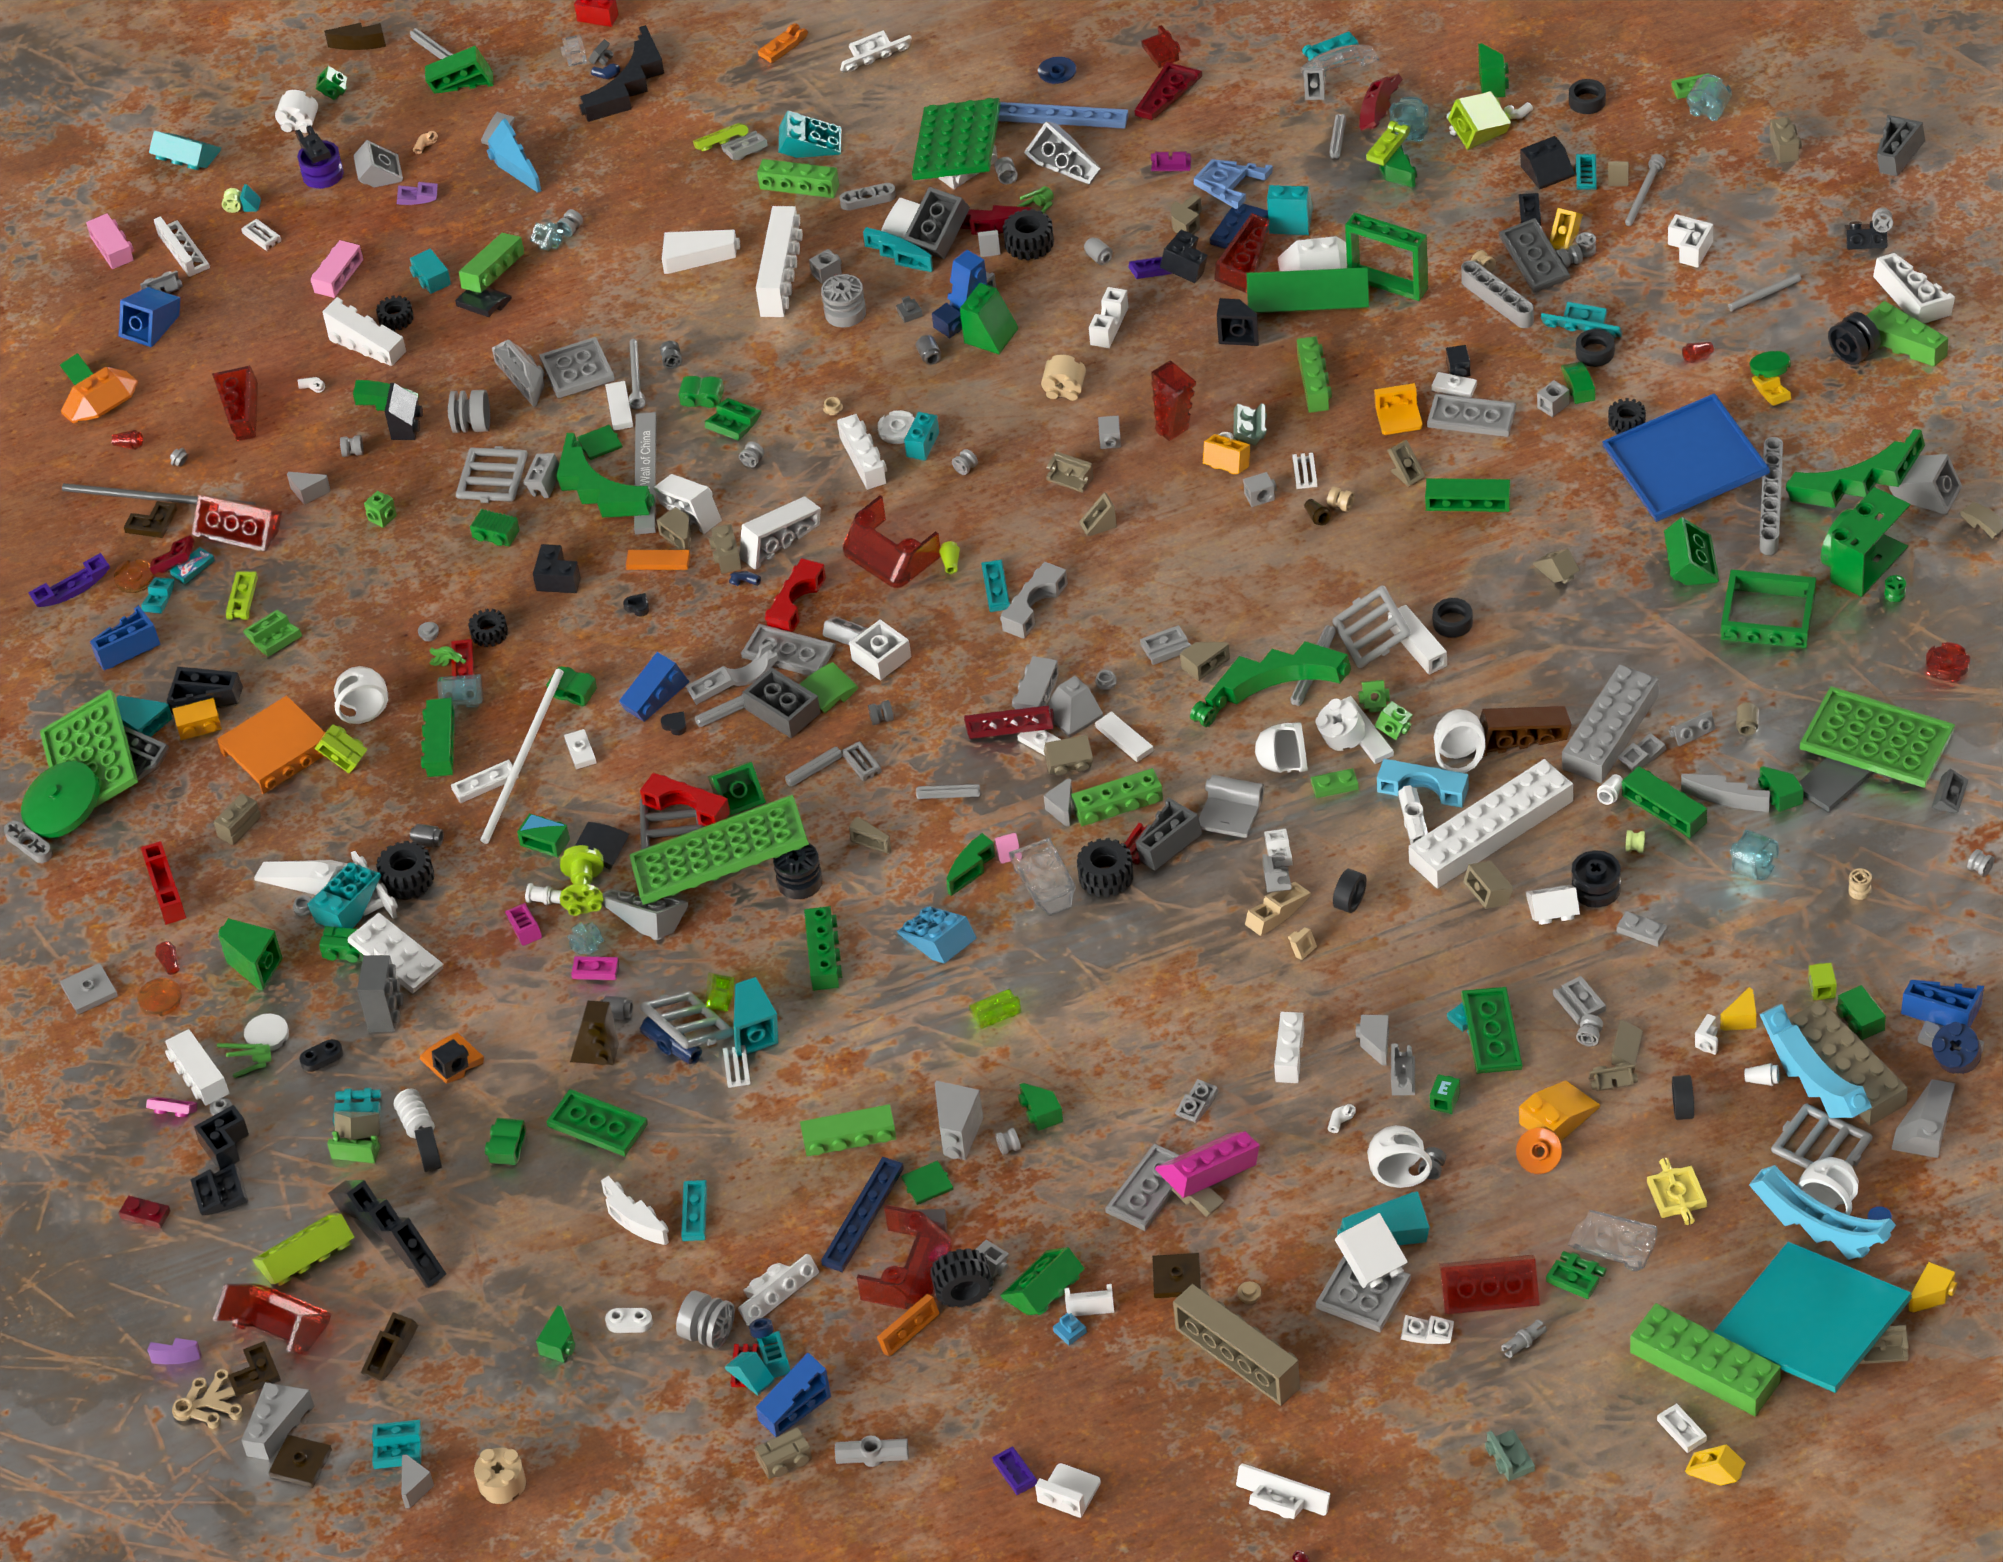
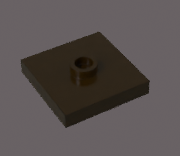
M1199 1253L1152 1256L1154 1298L1178 1297L1192 1284L1201 1289Z
M287 1435L268 1472L269 1476L313 1488L332 1451L331 1445Z

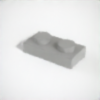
M1626 911L1617 925V932L1658 947L1667 933V925Z

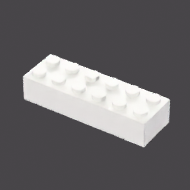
M772 206L756 284L760 317H784L785 309H789L788 295L792 294L791 282H794L795 277L793 269L797 268L796 254L800 253L799 241H802L803 236L802 229H799L800 215L796 212V206Z

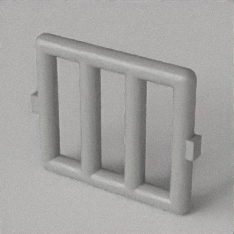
M495 446V448H470L456 491V497L458 499L480 500L481 503H489V500L514 501L528 452L526 450L503 449V446ZM475 456L518 458L517 464L474 462ZM471 470L514 472L512 479L469 477ZM467 485L510 487L508 493L465 491Z
M1383 585L1362 599L1359 597L1354 600L1352 606L1332 620L1358 668H1363L1380 655L1385 656L1390 652V648L1410 635L1406 622L1388 590ZM1378 597H1382L1384 601L1382 605L1347 629L1342 623ZM1389 610L1392 618L1353 643L1350 636ZM1395 625L1398 626L1400 629L1399 633L1364 657H1361L1358 650Z
M690 991L671 996L664 994L659 999L644 1002L640 1005L641 1010L685 1049L703 1044L710 1046L718 1040L734 1036V1030ZM683 1001H688L693 1005L659 1014L654 1010ZM702 1013L706 1017L705 1019L675 1027L668 1022ZM714 1025L721 1030L687 1039L682 1035Z
M1804 1104L1792 1121L1785 1123L1783 1132L1771 1147V1151L1806 1169L1813 1162L1804 1158L1805 1154L1826 1126L1830 1124L1840 1130L1819 1159L1832 1157L1847 1135L1851 1134L1859 1138L1860 1141L1846 1158L1845 1162L1851 1166H1857L1861 1161V1154L1872 1140V1135L1839 1118H1829L1826 1112L1809 1104ZM1808 1114L1819 1119L1795 1153L1783 1148Z

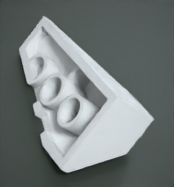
M334 860L263 862L254 879L255 881L316 895L347 864Z

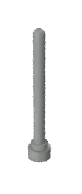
M1652 155L1648 162L1650 170L1625 220L1627 226L1633 224L1656 173L1663 170L1666 160L1661 155Z
M631 339L629 343L633 392L629 396V405L633 409H642L645 406V396L640 390L638 343L636 339Z

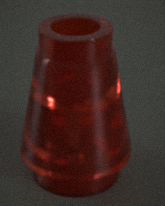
M1710 341L1688 343L1682 348L1684 360L1695 363L1714 352L1713 344Z
M137 430L113 434L111 441L113 446L136 450L143 445V435L141 432H137Z
M169 941L158 944L155 948V956L167 974L174 975L178 973L180 968L175 945H172Z

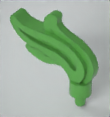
M443 646L439 649L431 647L429 650L432 655L436 656L431 659L429 663L431 665L438 666L442 663V666H446L450 659L466 663L462 655L456 653L450 647Z

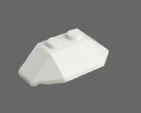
M1337 236L1298 240L1278 257L1279 271L1347 268L1346 242Z

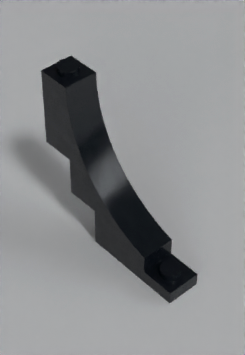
M646 25L639 27L640 35L637 36L638 40L634 41L633 54L623 71L603 87L580 96L581 104H579V110L582 116L585 115L588 122L632 110L629 97L648 92L646 79L664 74L662 58Z
M345 1180L328 1193L340 1212L354 1216L378 1234L399 1256L408 1269L415 1271L425 1288H429L446 1275V1272L410 1218L399 1217L387 1199H377L365 1180Z

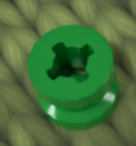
M1899 575L1889 576L1885 580V598L1891 602L1902 601L1906 597V580Z
M1199 701L1193 706L1190 719L1194 722L1199 721L1201 726L1207 728L1214 722L1217 710L1213 707H1207L1205 702Z

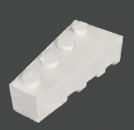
M1895 253L1877 258L1873 277L1906 314L1922 323L1951 316L1955 300L1954 295L1944 293L1940 285L1937 283L1933 285L1927 280L1926 275L1922 272H1915L1912 265Z
M336 297L323 310L328 337L333 343H338L350 350L357 351L364 356H369L390 366H393L406 352L402 336L384 325L379 327L373 318L368 315L364 318L356 313L357 309L353 306L346 307L342 304L343 300Z
M804 496L742 524L740 559L753 569H758L761 567L762 561L775 557V552L780 548L786 549L796 537L800 539L819 526L821 508Z

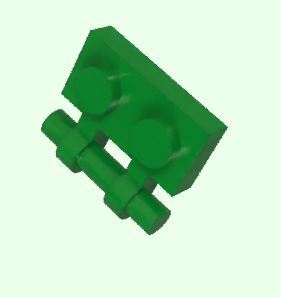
M1563 1251L1560 1259L1565 1261V1263L1556 1260L1546 1275V1282L1589 1300L1599 1284V1277L1595 1276V1274L1604 1277L1607 1268L1599 1266V1263L1596 1261L1582 1259L1579 1254L1574 1252L1570 1254Z

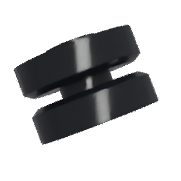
M1860 312L1850 313L1828 331V340L1832 350L1840 360L1850 365L1859 364L1867 355H1871L1881 345V337L1877 327L1869 317Z
M1598 850L1584 852L1574 860L1571 876L1572 886L1576 887L1578 902L1595 908L1608 906L1615 902L1621 890V866L1619 861L1612 854Z

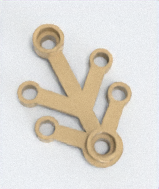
M226 1369L217 1370L209 1388L204 1378L198 1377L194 1379L192 1388L186 1398H180L173 1404L172 1414L174 1418L180 1421L190 1418L207 1422L209 1428L215 1429L221 1425L219 1414L199 1410L209 1407L228 1413L233 1420L241 1419L244 1414L241 1405L222 1401L235 1396L233 1388L230 1387L219 1391L222 1385L229 1382L228 1371ZM258 1390L253 1391V1392H250V1393H248V1394H254V1393H256ZM206 1391L203 1398L196 1400L198 1394Z

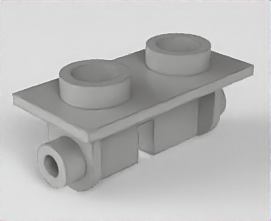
M178 271L166 272L160 277L146 279L140 284L141 290L150 287L161 291L164 288L168 294L183 287L178 277Z
M1712 711L1701 712L1698 716L1677 726L1673 725L1669 730L1670 736L1672 738L1676 737L1678 746H1681L1715 730Z

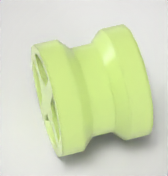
M229 188L225 191L222 201L224 210L230 213L240 210V190Z
M1627 830L1626 852L1636 850L1639 853H1644L1645 831L1634 833L1632 830Z

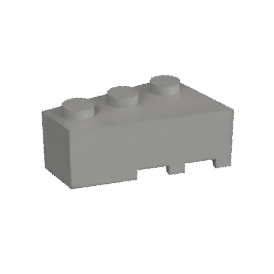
M265 1382L242 1438V1443L248 1457L270 1460L284 1443L287 1434L293 1427H297L301 1423L300 1419L303 1415L314 1407L310 1390Z

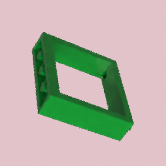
M1354 212L1345 224L1347 268L1367 267L1360 264L1359 235L1413 252V281L1368 267V285L1420 301L1428 290L1427 235Z
M1731 569L1721 621V640L1807 648L1816 594V577ZM1734 591L1806 597L1802 628L1729 621Z

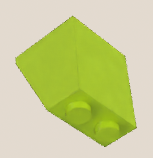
M1492 92L1455 100L1448 117L1450 124L1467 150L1506 133L1511 124L1509 115L1504 113L1500 101L1497 97H1494Z

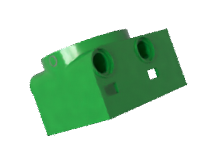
M1874 487L1853 510L1847 509L1843 511L1831 525L1821 550V562L1830 568L1831 583L1863 597L1908 548V545L1885 535V532L1911 504ZM1879 513L1884 515L1880 521L1876 520ZM1877 555L1882 557L1878 562L1873 561Z

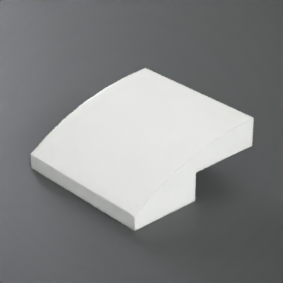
M899 198L887 216L881 231L903 239L920 204Z

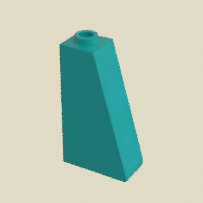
M1416 1191L1342 1218L1341 1227L1337 1230L1338 1236L1340 1233L1380 1213L1397 1244L1407 1245L1427 1242L1430 1227L1419 1193Z

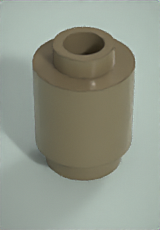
M1745 702L1737 707L1736 727L1742 735H1753L1758 729L1759 708L1753 703Z

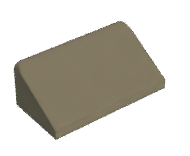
M1620 1020L1612 1051V1065L1629 1062V1065L1636 1064L1643 1030Z

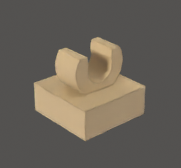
M1304 927L1300 932L1294 931L1288 936L1291 947L1298 959L1303 960L1317 947L1311 929Z

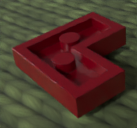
M188 535L173 542L169 552L152 559L149 567L152 574L164 573L176 564L182 565L189 560L195 542L193 537Z

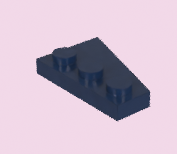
M1244 203L1238 209L1231 207L1210 237V245L1228 250L1245 237V233L1251 229L1255 230L1258 228L1259 223L1263 220L1267 221L1268 210Z

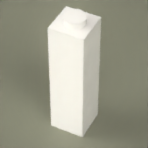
M1407 605L1399 607L1398 610L1410 630V635L1402 640L1401 643L1429 675L1446 667L1447 651ZM1390 612L1388 613V620L1392 618ZM1397 625L1390 629L1394 635L1400 632Z

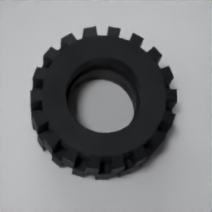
M1024 209L1021 212H1015L1014 215L1011 214L1005 220L1003 225L1005 248L1012 257H1018L1020 260L1039 259L1040 256L1043 257L1051 251V248L1054 246L1052 220L1047 214H1043L1040 210Z
M1100 838L1096 839V842L1091 841L1088 843V846L1081 848V852L1077 855L1078 877L1084 890L1087 889L1089 894L1095 893V896L1098 897L1101 895L1110 897L1109 895L1111 894L1115 896L1119 894V891L1124 892L1126 886L1131 885V880H1133L1134 876L1132 855L1124 843L1119 844V840L1116 839L1111 841L1110 838L1105 840Z
M404 841V843L397 842L394 846L390 845L386 851L383 850L380 853L381 856L378 857L376 864L377 871L381 874L380 883L384 884L387 892L393 898L395 896L398 899H403V897L411 899L412 896L418 897L421 892L425 893L428 890L427 887H431L433 884L432 880H434L435 876L431 857L428 850L422 844L418 845L417 842L409 843V841Z
M956 1249V1251L947 1252L946 1255L940 1256L939 1260L935 1261L930 1269L937 1299L941 1301V1304L948 1305L949 1307L971 1306L974 1303L980 1302L982 1298H986L993 1289L994 1282L987 1258L976 1249Z

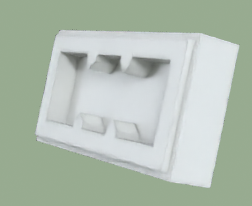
M1438 372L1432 384V391L1471 398L1477 386V380Z
M584 729L564 735L576 769L596 764V758Z
M1045 730L1024 732L1018 735V741L1043 755L1045 742L1061 740Z

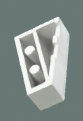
M671 474L653 487L661 505L668 510L676 507L682 512H686L691 520L690 525L693 523L700 527L699 531L703 534L722 521L712 497L713 493L707 486Z

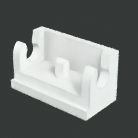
M1107 1284V1290L1074 1294H1070L1069 1288H1064L1068 1314L1083 1316L1114 1313L1112 1284Z

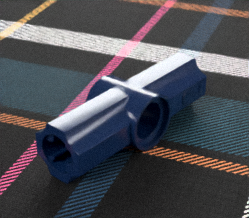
M649 1016L643 1020L640 1032L654 1041L664 1054L670 1055L672 1053L689 1065L696 1064L702 1054L701 1047L696 1046L685 1049Z

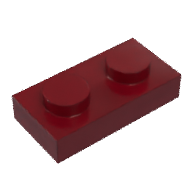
M128 1195L118 1213L121 1219L161 1229L171 1210L168 1205Z

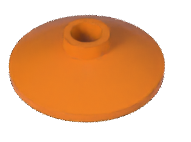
M1533 1128L1526 1131L1520 1137L1516 1146V1156L1518 1162L1526 1171L1534 1174H1545L1552 1171L1559 1164L1562 1156V1145L1557 1135L1545 1128ZM1540 1147H1543L1545 1150L1542 1156H1539L1537 1152Z

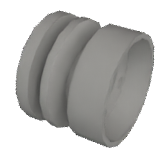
M839 274L830 277L823 283L821 294L824 303V314L828 323L842 328L854 326L864 319L866 306L863 285L860 279L853 275Z
M472 390L470 399H468L465 391H460V394L457 391L450 392L448 418L453 433H459L461 429L463 432H468L469 423H471L474 432L489 431L490 405L486 390Z
M697 1290L691 1291L683 1301L676 1322L677 1335L692 1342L699 1340V1343L704 1346L708 1345L710 1348L719 1349L725 1343L731 1331L735 1313L734 1305L720 1298L712 1299L710 1295Z

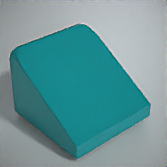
M244 184L240 196L244 212H257L261 198L247 184Z

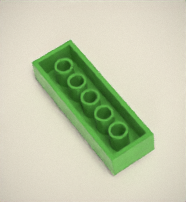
M1657 1303L1654 1304L1630 1336V1353L1753 1416L1758 1414L1780 1384L1781 1366Z

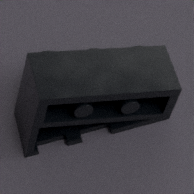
M177 667L166 701L172 715H174L173 708L214 698L216 708L238 704L243 685L238 672Z

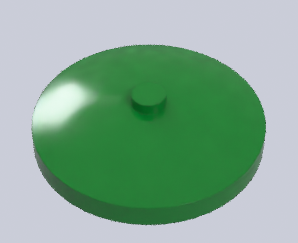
M77 761L62 762L41 773L29 786L22 801L21 817L26 827L39 837L55 838L65 835L80 826L93 811L99 797L100 785L96 774L87 765Z

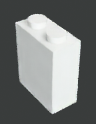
M1380 1213L1340 1233L1335 1239L1363 1289L1369 1285L1371 1288L1377 1287L1384 1282L1383 1278L1388 1275L1391 1278L1396 1277L1404 1272L1403 1267L1408 1263Z

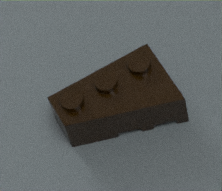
M588 1000L570 1062L614 1065L619 1042L610 1002Z

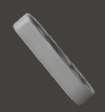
M882 183L844 192L839 197L840 206L844 210H854L890 202L896 197L895 186L891 183ZM865 195H872L871 198H863Z
M11 821L5 825L4 832L7 840L38 863H44L52 858L53 854L49 843L21 822ZM33 839L32 843L28 845L23 844L25 840Z

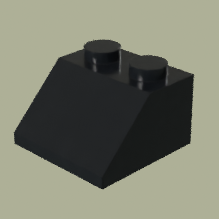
M1556 136L1520 149L1521 168L1539 190L1574 177V171L1566 149Z
M1220 298L1216 315L1219 344L1259 346L1257 313L1240 299Z
M390 383L385 407V416L391 440H415L416 433L420 431L419 418L423 416V407L419 405L418 397L395 383Z

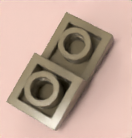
M1972 502L1959 513L1973 528L1979 525L1992 539L2003 531V519L1981 504Z
M1173 1187L1171 1188L1186 1205L1192 1202L1206 1217L1218 1209L1224 1202L1209 1187L1185 1198Z

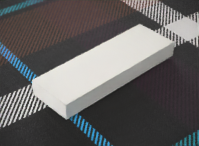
M625 381L605 384L613 430L633 427Z
M1113 712L1108 713L1095 722V727L1136 762H1139L1154 751L1153 746Z
M510 760L504 761L451 784L452 791L459 802L463 803L504 785L513 765Z

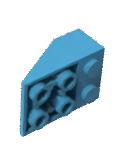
M930 906L923 908L916 917L906 921L903 927L897 931L900 936L930 959L944 964L977 939L966 916Z

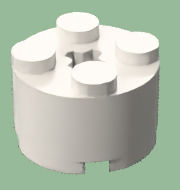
M288 90L282 95L275 118L283 131L291 132L292 130L300 129L301 132L307 133L306 127L310 125L312 127L318 110V103L312 96L309 98L305 96V92L300 90Z
M1333 699L1320 711L1315 722L1327 745L1334 750L1344 751L1343 748H1354L1365 736L1364 720L1351 702Z

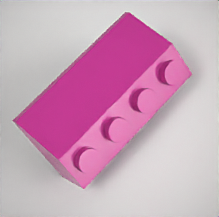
M1246 1131L1229 1133L1156 1166L1155 1170L1185 1198L1255 1166L1260 1145Z

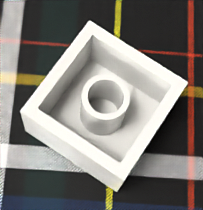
M882 620L877 621L849 642L852 660L880 681L911 658L909 640Z

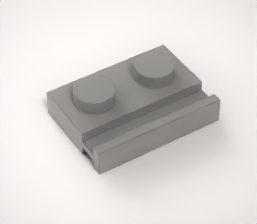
M755 130L721 146L723 152H726V155L732 160H741L748 154L760 152L768 144L767 140L759 133L757 134Z
M1179 625L1140 639V645L1151 660L1152 665L1177 657L1185 648L1191 646Z
M1582 976L1563 984L1562 988L1558 990L1556 988L1553 989V996L1577 1025L1580 1024L1581 1018L1584 1015L1591 1014L1597 1016L1606 1011V1005Z

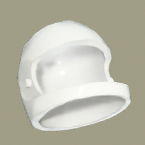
M363 666L352 667L337 678L334 687L336 698L335 711L341 720L347 723L361 724L376 718L386 708L388 702L387 687L384 679L373 669ZM340 705L355 709L356 715L352 717L344 715L340 711Z
M1455 709L1448 712L1437 724L1434 733L1436 760L1440 767L1444 770L1465 773L1475 768L1482 759L1485 750L1484 728L1478 717L1470 711ZM1476 749L1473 761L1462 768H1451L1444 764L1440 757L1441 753L1447 758L1458 759L1468 756Z
M1301 722L1274 725L1260 732L1255 745V754L1263 768L1278 773L1283 771L1290 773L1291 770H1298L1299 772L1308 771Z
M1397 1125L1386 1127L1375 1134L1369 1144L1367 1153L1370 1170L1379 1182L1390 1187L1404 1188L1419 1184L1429 1176L1432 1169V1160L1424 1151L1423 1141L1413 1130ZM1421 1157L1424 1158L1427 1164L1425 1170L1417 1176H1412L1409 1173V1168Z
M1827 1157L1818 1159L1810 1164L1798 1180L1797 1186L1817 1201L1834 1210L1838 1205L1845 1204L1846 1211L1844 1214L1850 1215L1852 1211L1851 1201L1858 1193L1859 1180L1850 1164L1842 1159Z

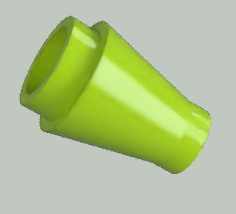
M948 541L941 545L939 553L946 573L952 574L958 571L960 548L955 542Z

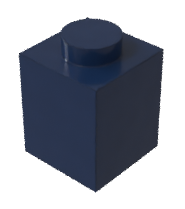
M948 303L932 312L933 328L949 339L962 330L960 312Z

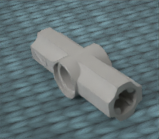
M870 1435L864 1437L861 1441L836 1442L835 1444L836 1464L864 1462L869 1467H875L880 1465L882 1461L909 1459L908 1439L880 1440L878 1437Z

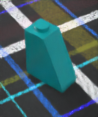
M121 695L116 697L123 726L146 736L152 737L173 719L167 703Z

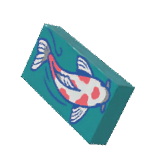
M199 547L190 554L189 560L182 565L177 564L170 570L171 576L186 584L215 561L214 556Z

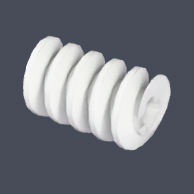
M412 1088L401 1091L395 1097L393 1104L403 1123V1127L406 1129L407 1135L416 1139L415 1130L432 1126L434 1131V1122L423 1103L419 1091Z

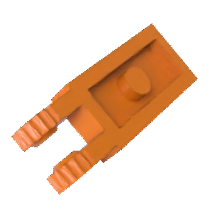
M794 23L787 28V31H784L760 48L758 55L770 63H774L798 46L807 37L808 30L805 28L800 29V25Z

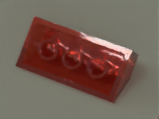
M198 495L191 535L266 552L279 532L282 511L211 495Z
M1534 1255L1439 1263L1445 1315L1540 1306Z

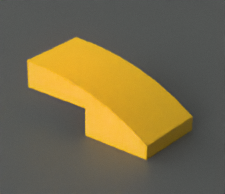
M1760 374L1759 377H1752V381L1759 392L1772 406L1791 400V393L1781 385L1780 377L1767 378Z

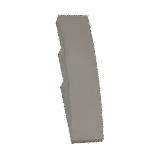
M1681 775V792L1723 806L1769 812L1770 791L1748 790V783L1726 782L1725 775Z

